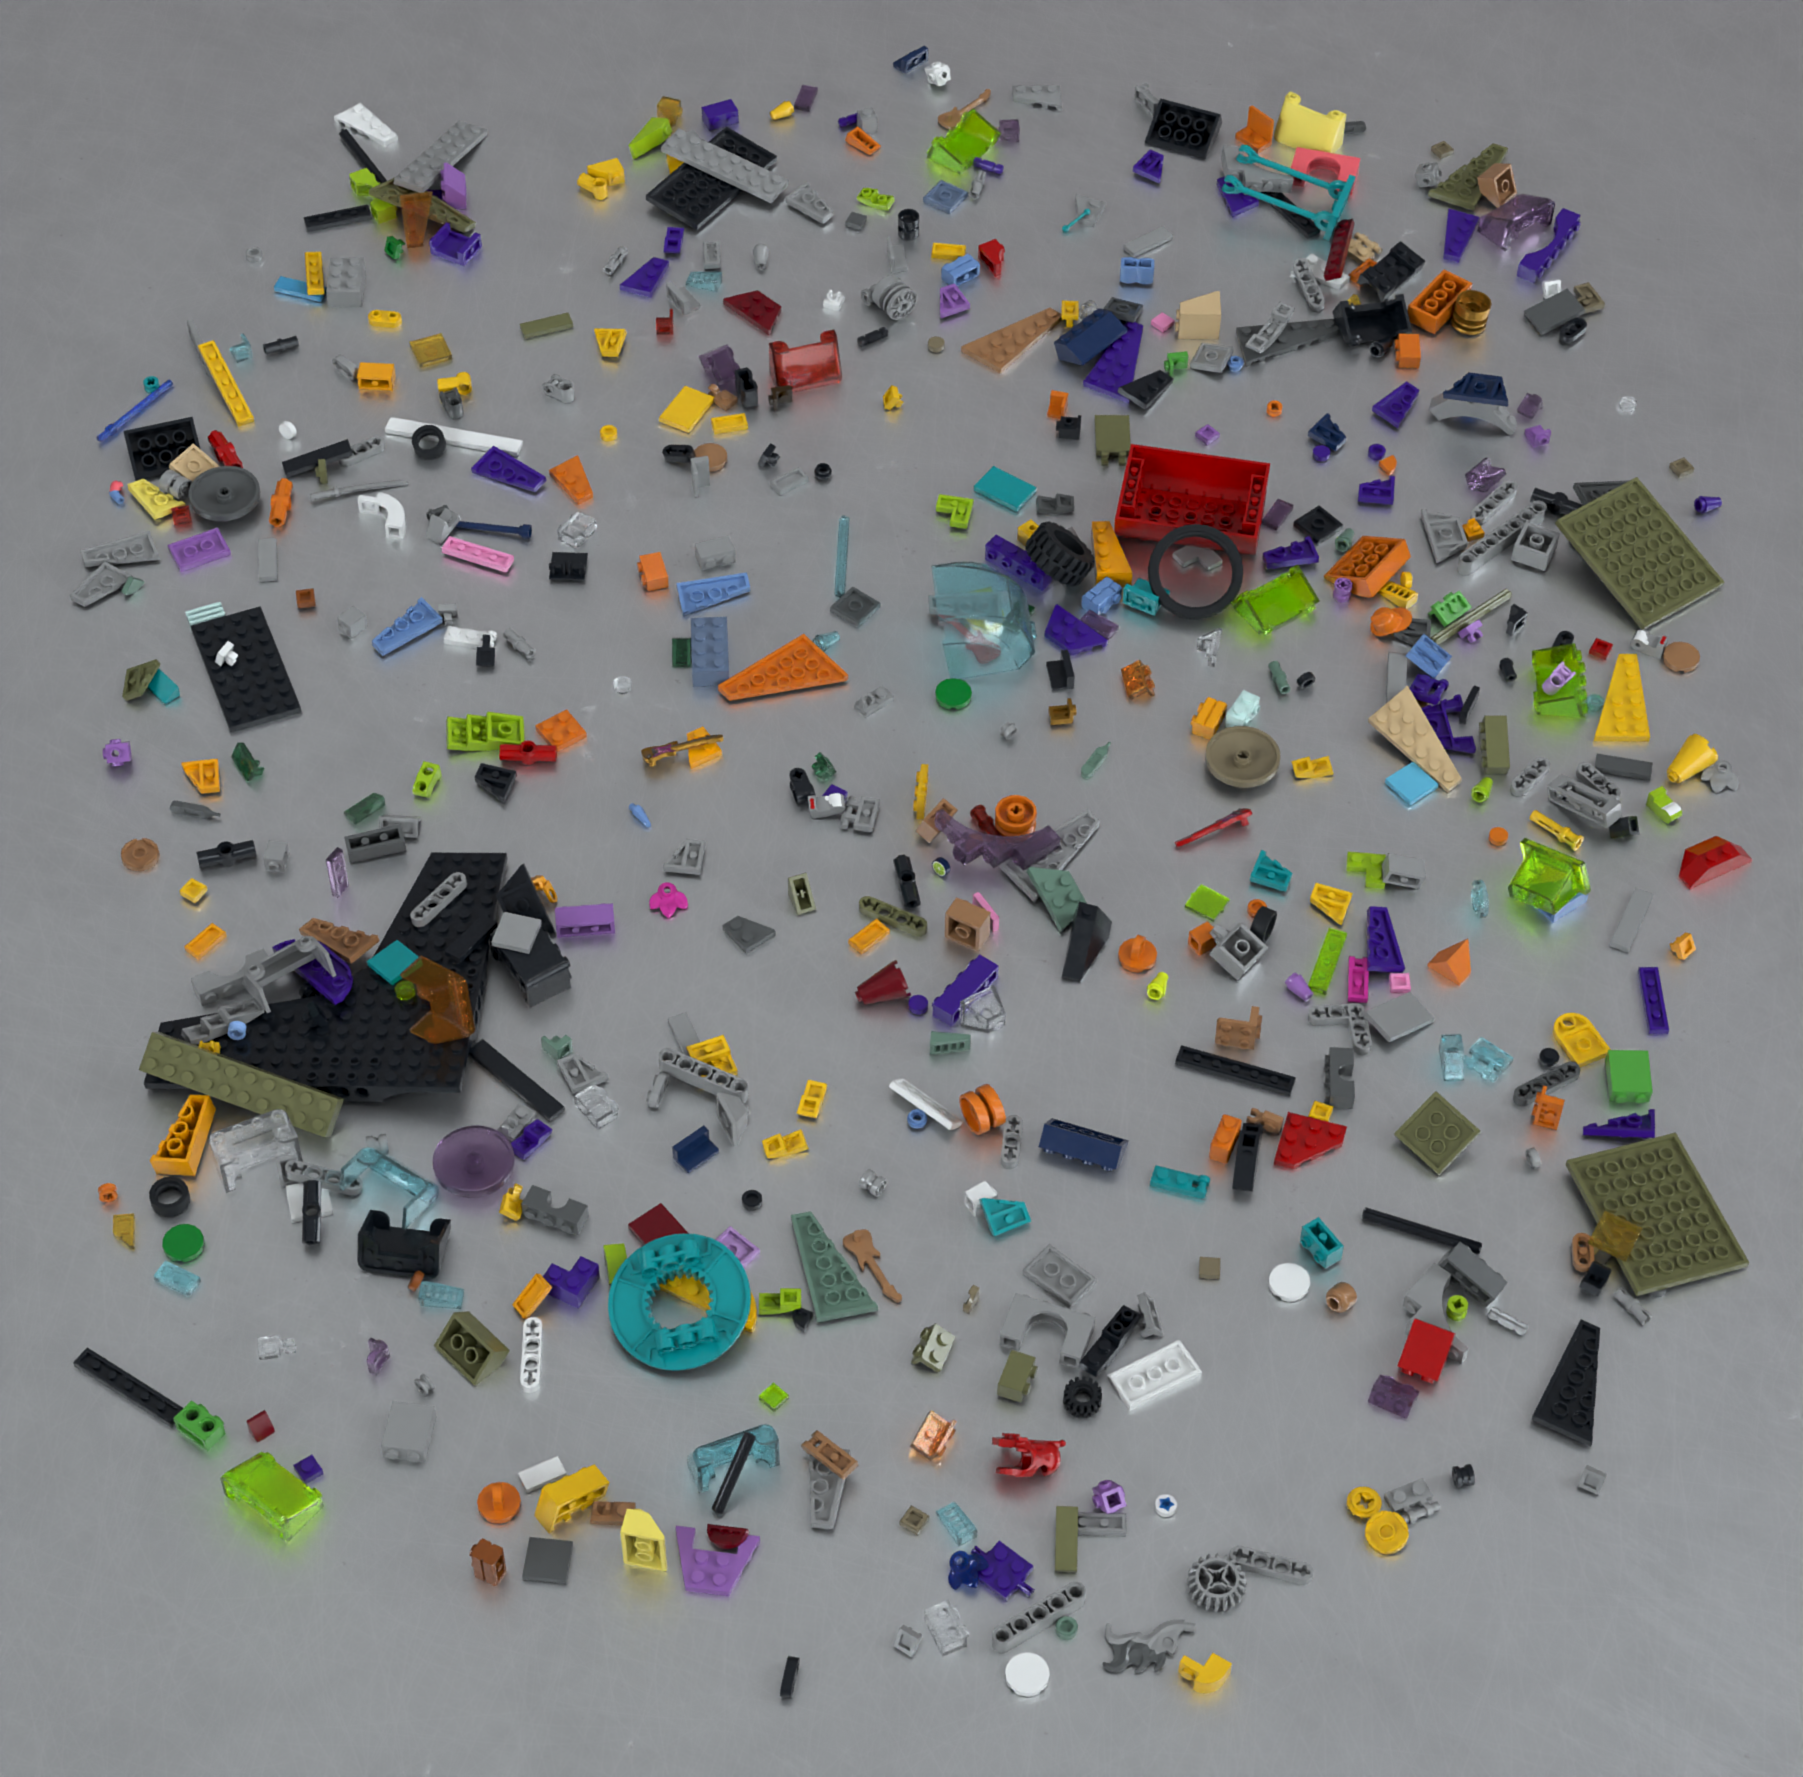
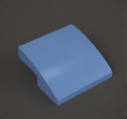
M1425 634L1420 637L1406 655L1408 659L1433 679L1452 657Z

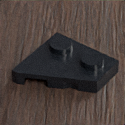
M481 763L475 775V782L500 801L505 802L517 777V773L514 770Z

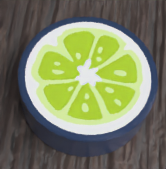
M938 857L932 862V868L938 876L944 877L950 873V864L946 859Z

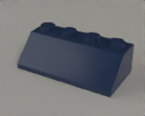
M1098 308L1054 342L1058 359L1083 366L1125 334L1127 328L1111 311Z
M1051 1118L1044 1124L1038 1147L1044 1148L1043 1151L1046 1153L1063 1154L1062 1157L1074 1160V1158H1078L1084 1164L1094 1165L1095 1163L1101 1165V1168L1104 1170L1113 1171V1169L1116 1170L1120 1166L1129 1140Z

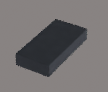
M1475 685L1472 687L1461 709L1459 723L1466 724L1478 700L1480 687Z

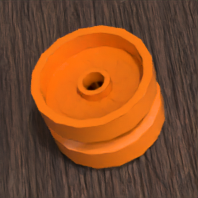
M1010 795L1002 798L995 808V832L998 837L1012 844L1023 843L1033 837L1037 818L1034 803L1027 797L1020 795Z
M989 1084L977 1087L975 1093L968 1091L959 1097L962 1114L968 1126L976 1135L988 1132L990 1126L996 1128L1006 1122L1002 1102Z

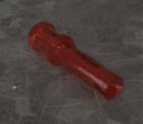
M984 805L975 806L970 811V816L978 822L979 829L986 832L1000 855L1008 853L1010 847L994 826V820L991 816H988Z

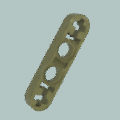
M864 896L859 900V911L865 916L872 919L877 918L882 923L917 937L924 936L927 933V921L922 917L870 896ZM882 910L889 911V914L884 916L881 915L879 912ZM899 917H904L907 920L901 923L898 922L896 919Z

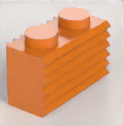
M1398 334V339H1395L1394 349L1398 350L1395 353V361L1399 362V368H1419L1421 360L1419 334Z
M656 552L639 556L640 562H637V569L639 573L642 572L643 574L641 575L642 585H646L649 592L651 590L668 588V575L661 553Z
M1226 1114L1222 1115L1210 1144V1159L1224 1164L1228 1163L1240 1135L1241 1119Z

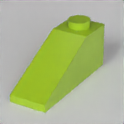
M652 117L628 145L633 159L640 157L663 143L670 136L672 128L668 118Z

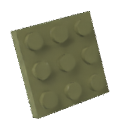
M1435 1091L1394 1133V1136L1439 1176L1472 1143L1481 1131Z

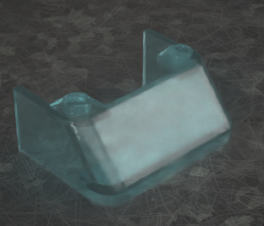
M367 1147L361 1149L341 1168V1191H344L369 1167L412 1194L414 1197L403 1208L402 1229L404 1230L439 1195V1187L436 1183L389 1154L374 1148Z

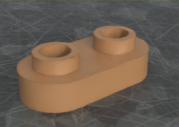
M1578 1233L1573 1237L1571 1243L1572 1263L1576 1270L1588 1272L1591 1263L1594 1261L1593 1239L1586 1233Z

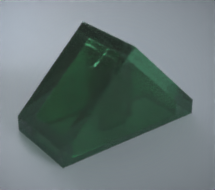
M691 637L672 638V667H691Z

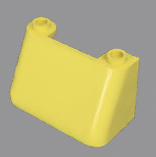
M1289 92L1285 96L1274 131V139L1294 149L1300 147L1335 154L1343 144L1346 114L1338 110L1330 111L1327 115L1321 114L1299 105L1301 97L1296 93Z

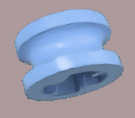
M241 1021L229 1023L228 1036L233 1040L243 1039L246 1035V1025Z

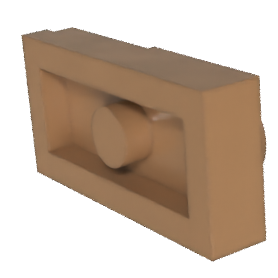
M594 1501L592 1503L590 1524L622 1526L627 1508L636 1509V1503Z

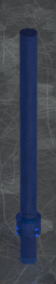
M170 379L167 380L115 423L105 427V431L96 437L97 440L102 442L108 436H113L118 428L170 388L173 382Z

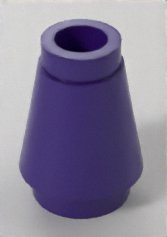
M1699 496L1694 501V508L1700 513H1706L1722 505L1720 497Z

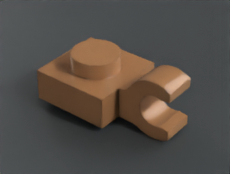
M713 383L708 387L711 390L708 395L715 397L714 404L723 410L728 411L738 402V397L726 389L721 392L718 386Z
M1256 1108L1251 1109L1250 1114L1255 1117L1247 1116V1123L1261 1124L1267 1132L1280 1134L1284 1117L1266 1110L1262 1113Z

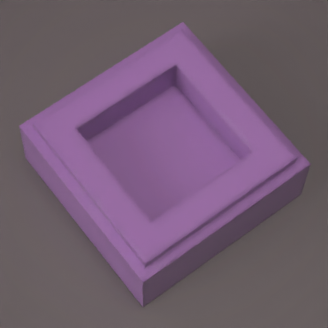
M1207 424L1196 431L1195 436L1204 444L1209 445L1220 437V433Z

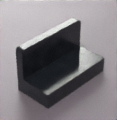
M1061 650L1060 660L1046 662L1052 691L1074 689L1075 676L1069 651Z

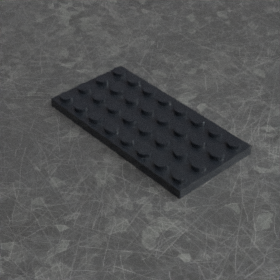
M727 126L709 141V143L765 169H768L777 161L775 154ZM684 162L646 194V200L698 230L743 190Z
M261 606L190 626L230 733L302 712ZM229 641L234 644L232 651L238 657L233 666L227 664L226 661L220 666L215 663L217 653Z

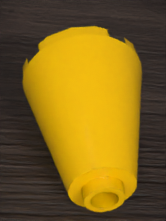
M1690 735L1668 767V779L1673 783H1681L1713 765L1718 760L1715 748L1710 749L1707 745L1709 741L1701 735Z

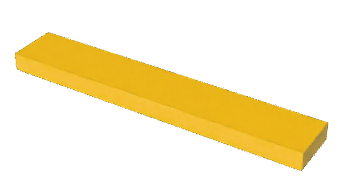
M212 340L198 345V350L237 426L240 427L254 422V417L215 341Z

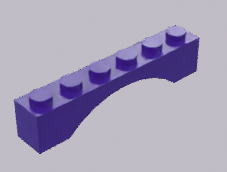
M1562 208L1555 218L1553 228L1555 238L1543 249L1524 256L1518 265L1517 277L1532 283L1541 278L1544 270L1549 269L1552 260L1558 257L1559 251L1565 248L1566 242L1570 241L1574 232L1579 230L1581 215Z

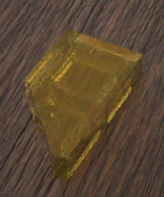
M134 1213L113 1215V1235L128 1245L130 1249L135 1248Z

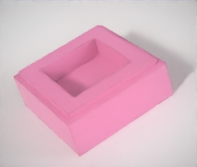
M1163 312L1151 320V325L1163 333L1175 323L1174 319Z
M1409 973L1389 974L1391 993L1411 992Z

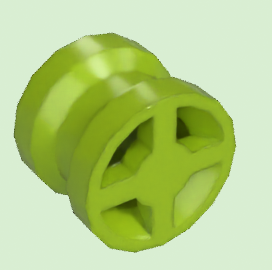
M1461 1295L1450 1297L1446 1307L1447 1316L1454 1321L1463 1320L1467 1314L1468 1301Z

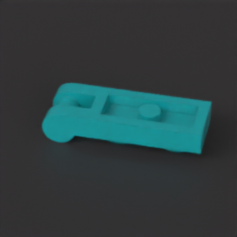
M1155 1165L1150 1186L1202 1199L1206 1197V1187L1209 1186L1210 1178L1206 1175L1197 1176Z

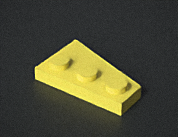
M145 479L128 484L130 493L154 520L186 509L185 502H178L169 493L164 494L159 491V487Z

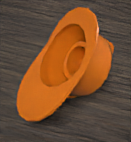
M1387 607L1379 608L1371 616L1370 629L1374 635L1380 637L1400 632L1411 624L1412 614L1408 609L1402 607L1393 609Z

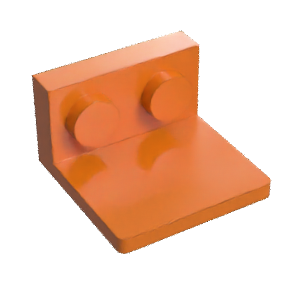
M1251 105L1248 112L1247 127L1238 131L1235 138L1244 145L1250 146L1259 154L1272 145L1274 120Z

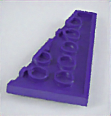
M1127 321L1124 325L1127 328V332L1109 345L1083 381V387L1129 403L1130 400L1118 393V389L1134 380L1143 325Z

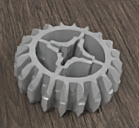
M1217 1553L1215 1558H1212L1208 1554L1206 1560L1200 1557L1198 1563L1194 1562L1192 1569L1188 1571V1592L1192 1593V1600H1198L1199 1606L1205 1604L1206 1610L1214 1607V1611L1217 1612L1218 1608L1221 1607L1225 1612L1227 1605L1233 1608L1235 1602L1239 1603L1242 1598L1241 1596L1245 1594L1247 1584L1245 1572H1241V1565H1235V1559L1228 1561L1227 1555L1219 1558ZM1227 1576L1232 1579L1234 1587L1229 1585L1230 1582L1226 1580ZM1200 1578L1203 1579L1204 1583L1207 1585L1206 1590L1200 1584Z

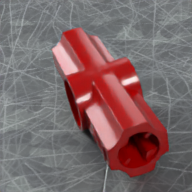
M212 431L208 436V441L213 447L220 463L223 462L225 466L243 468V464L236 455L233 444L226 440L222 432Z
M528 740L520 745L501 744L499 749L500 760L521 761L525 765H532L536 761H557V745H536Z

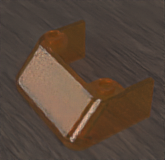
M422 955L400 974L402 978L416 984L418 996L429 1001L431 1010L409 1029L411 1033L430 1043L439 1044L468 1038L475 1032L468 987L462 976Z

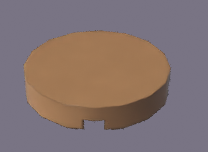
M706 443L694 450L695 458L708 456L709 472L718 471L727 463V451L718 444Z
M1685 642L1669 644L1663 654L1664 664L1675 672L1684 671L1686 673L1693 671L1698 666L1700 660L1699 651L1693 645Z
M142 838V840L133 839L121 849L122 863L127 869L132 871H145L152 868L158 862L160 856L157 844L147 838Z

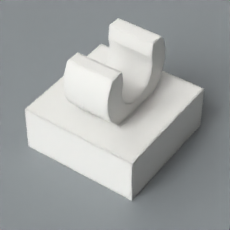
M1560 279L1542 281L1543 298L1548 299L1561 292Z
M830 289L823 302V307L839 311L845 301V296L841 295L839 291L838 293H833Z
M227 641L217 653L215 663L221 666L226 661L227 664L233 666L238 657L232 651L234 644Z

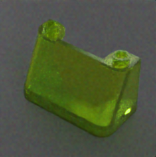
M1297 564L1290 568L1289 572L1281 574L1278 578L1254 590H1247L1241 593L1231 605L1259 635L1263 634L1265 636L1273 631L1272 628L1305 611L1307 614L1316 609L1315 605L1320 600Z
M260 1452L228 1470L220 1477L225 1496L232 1501L235 1498L238 1502L243 1500L269 1520L272 1528L276 1527L278 1530H281L282 1533L279 1537L286 1543L324 1507L321 1499L323 1496L316 1488L311 1489L278 1464L275 1458L268 1452Z

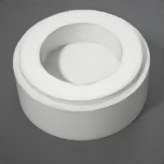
M284 421L279 425V431L283 437L291 439L296 435V428L291 422Z

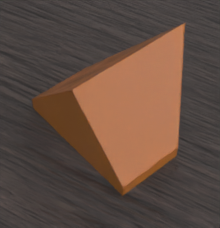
M1468 938L1439 951L1427 966L1460 986L1471 974Z

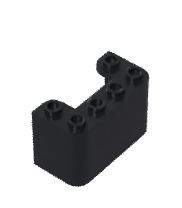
M540 927L529 954L492 946L491 941L494 934L489 936L492 957L496 962L503 961L518 981L521 992L527 993L525 1002L530 1008L571 988L570 962L566 956L563 957L561 955L558 945L552 943L551 937L546 930L544 931Z

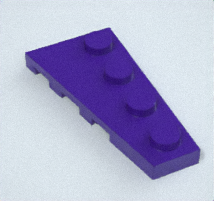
M1448 209L1444 259L1459 263L1479 223L1480 217Z
M1370 906L1367 910V971L1403 973L1405 965L1387 907Z

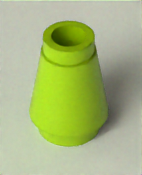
M1484 777L1472 788L1471 796L1476 802H1484L1489 798L1493 785L1492 779Z

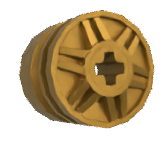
M1466 290L1458 294L1451 319L1452 326L1457 331L1467 335H1476L1483 332L1492 305L1491 299L1486 294L1476 290Z

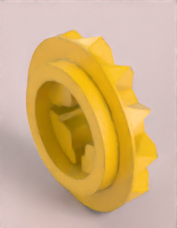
M1357 1487L1347 1497L1348 1509H1350L1353 1516L1357 1515L1361 1519H1370L1373 1514L1380 1511L1382 1506L1379 1494L1369 1487ZM1361 1499H1362L1365 1503L1369 1502L1368 1505H1367V1509L1364 1508L1363 1505H1359L1360 1502H1361Z

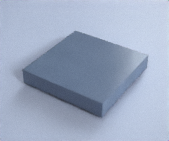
M940 180L923 197V202L951 214L968 197V192Z

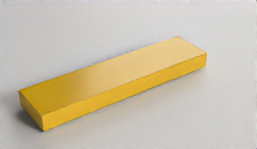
M305 252L308 295H324L321 252Z

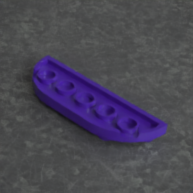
M295 939L273 946V952L275 953L294 943ZM319 942L329 953L336 976L332 977L316 958L294 971L336 1005L342 1002L351 990L353 984L352 973L346 962L326 945Z

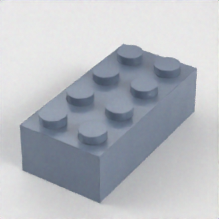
M727 617L691 618L693 687L718 686L729 679Z

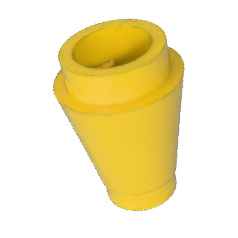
M784 101L769 113L774 121L791 116L794 113V108L790 101Z

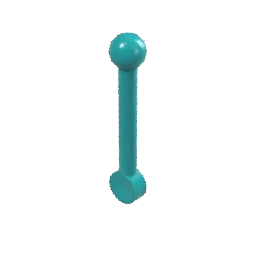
M1085 209L1084 213H1082L1069 225L1063 226V232H1068L1071 226H1073L1085 215H1089L1090 209Z

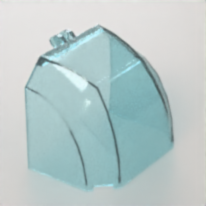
M953 562L932 565L939 625H943L945 640H942L950 679L962 680L1020 670L1035 654L1034 640L1037 637L1035 622L1030 620L1028 600L1022 588L1009 576L1000 573L987 564Z

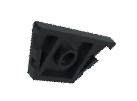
M525 864L520 865L496 895L503 913L508 912L526 917L532 915L534 918L537 917L541 920V928L544 931L546 930L548 933L555 932Z

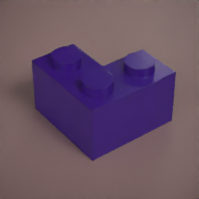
M580 1256L573 1268L568 1271L552 1263L543 1275L544 1279L552 1287L548 1295L579 1309L600 1278L599 1264Z

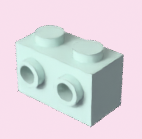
M1243 690L1226 714L1225 729L1234 726L1249 727L1252 719L1260 711V697Z

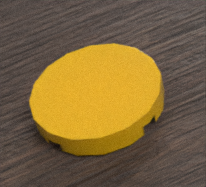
M1387 1510L1373 1514L1367 1521L1365 1537L1369 1546L1374 1551L1381 1554H1394L1400 1551L1407 1543L1409 1538L1408 1525L1405 1519L1398 1513Z

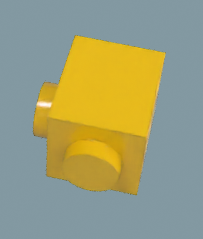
M1030 519L1019 526L1017 540L1026 547V542L1039 525Z

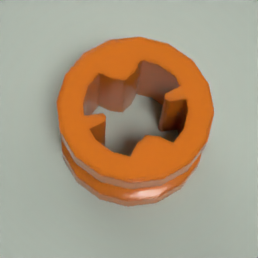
M1270 401L1267 404V414L1272 417L1281 415L1282 404L1279 401Z
M111 1183L101 1185L98 1188L99 1200L102 1202L116 1200L118 1197L116 1185Z

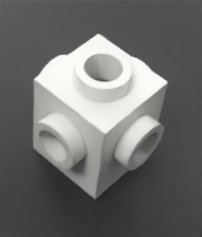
M938 61L925 67L928 83L942 86L951 80L950 68L947 64Z

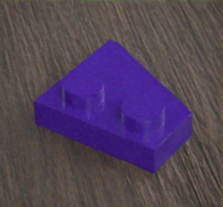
M1150 149L1133 166V172L1160 183L1164 155Z
M1390 476L1389 480L1385 481L1378 479L1359 484L1358 502L1393 505L1395 476Z

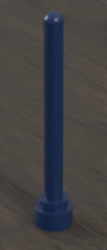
M459 521L454 527L519 534V536L525 539H530L532 535V525L528 524L513 527Z

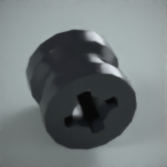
M1466 1464L1461 1468L1458 1466L1452 1467V1478L1456 1488H1460L1465 1484L1468 1486L1475 1484V1476L1471 1464Z

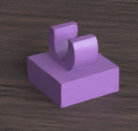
M1478 619L1459 631V636L1461 638L1467 636L1470 643L1476 641L1473 634L1476 635L1477 639L1482 637V632L1478 630L1482 626L1481 621Z

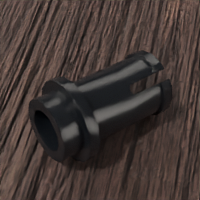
M1510 658L1500 660L1499 668L1503 670L1506 681H1514L1517 678V674L1513 668V661Z

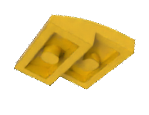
M724 1035L686 1047L688 1056L732 1075H738V1070L731 1057V1050Z

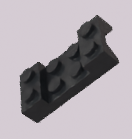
M1400 241L1373 267L1370 266L1361 273L1357 283L1359 285L1369 284L1377 291L1379 301L1383 302L1421 271L1425 260Z

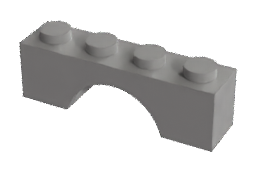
M264 948L246 955L244 966L235 974L219 976L207 971L192 977L193 990L201 1005L205 1006L214 1003L219 999L246 989L243 983L245 970L250 965L268 957Z

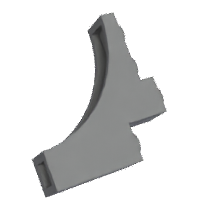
M1223 145L1221 162L1224 178L1226 175H1232L1244 187L1257 192L1291 193L1294 181L1293 176L1273 173L1260 168L1254 163H1240L1236 160L1238 154L1244 156L1239 151L1240 147Z
M1443 393L1431 399L1428 409L1439 421L1449 417H1474L1496 425L1508 435L1514 433L1517 424L1515 417L1504 406L1444 399Z
M1436 1263L1405 1294L1403 1306L1410 1313L1415 1314L1407 1322L1405 1331L1407 1336L1409 1335L1414 1318L1452 1332L1447 1324L1442 1308V1296L1449 1286L1452 1274ZM1455 1336L1448 1357L1462 1364L1466 1359L1469 1347Z

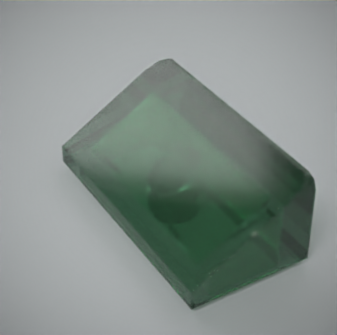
M372 793L344 811V814L354 824H357L385 806V799L382 795Z

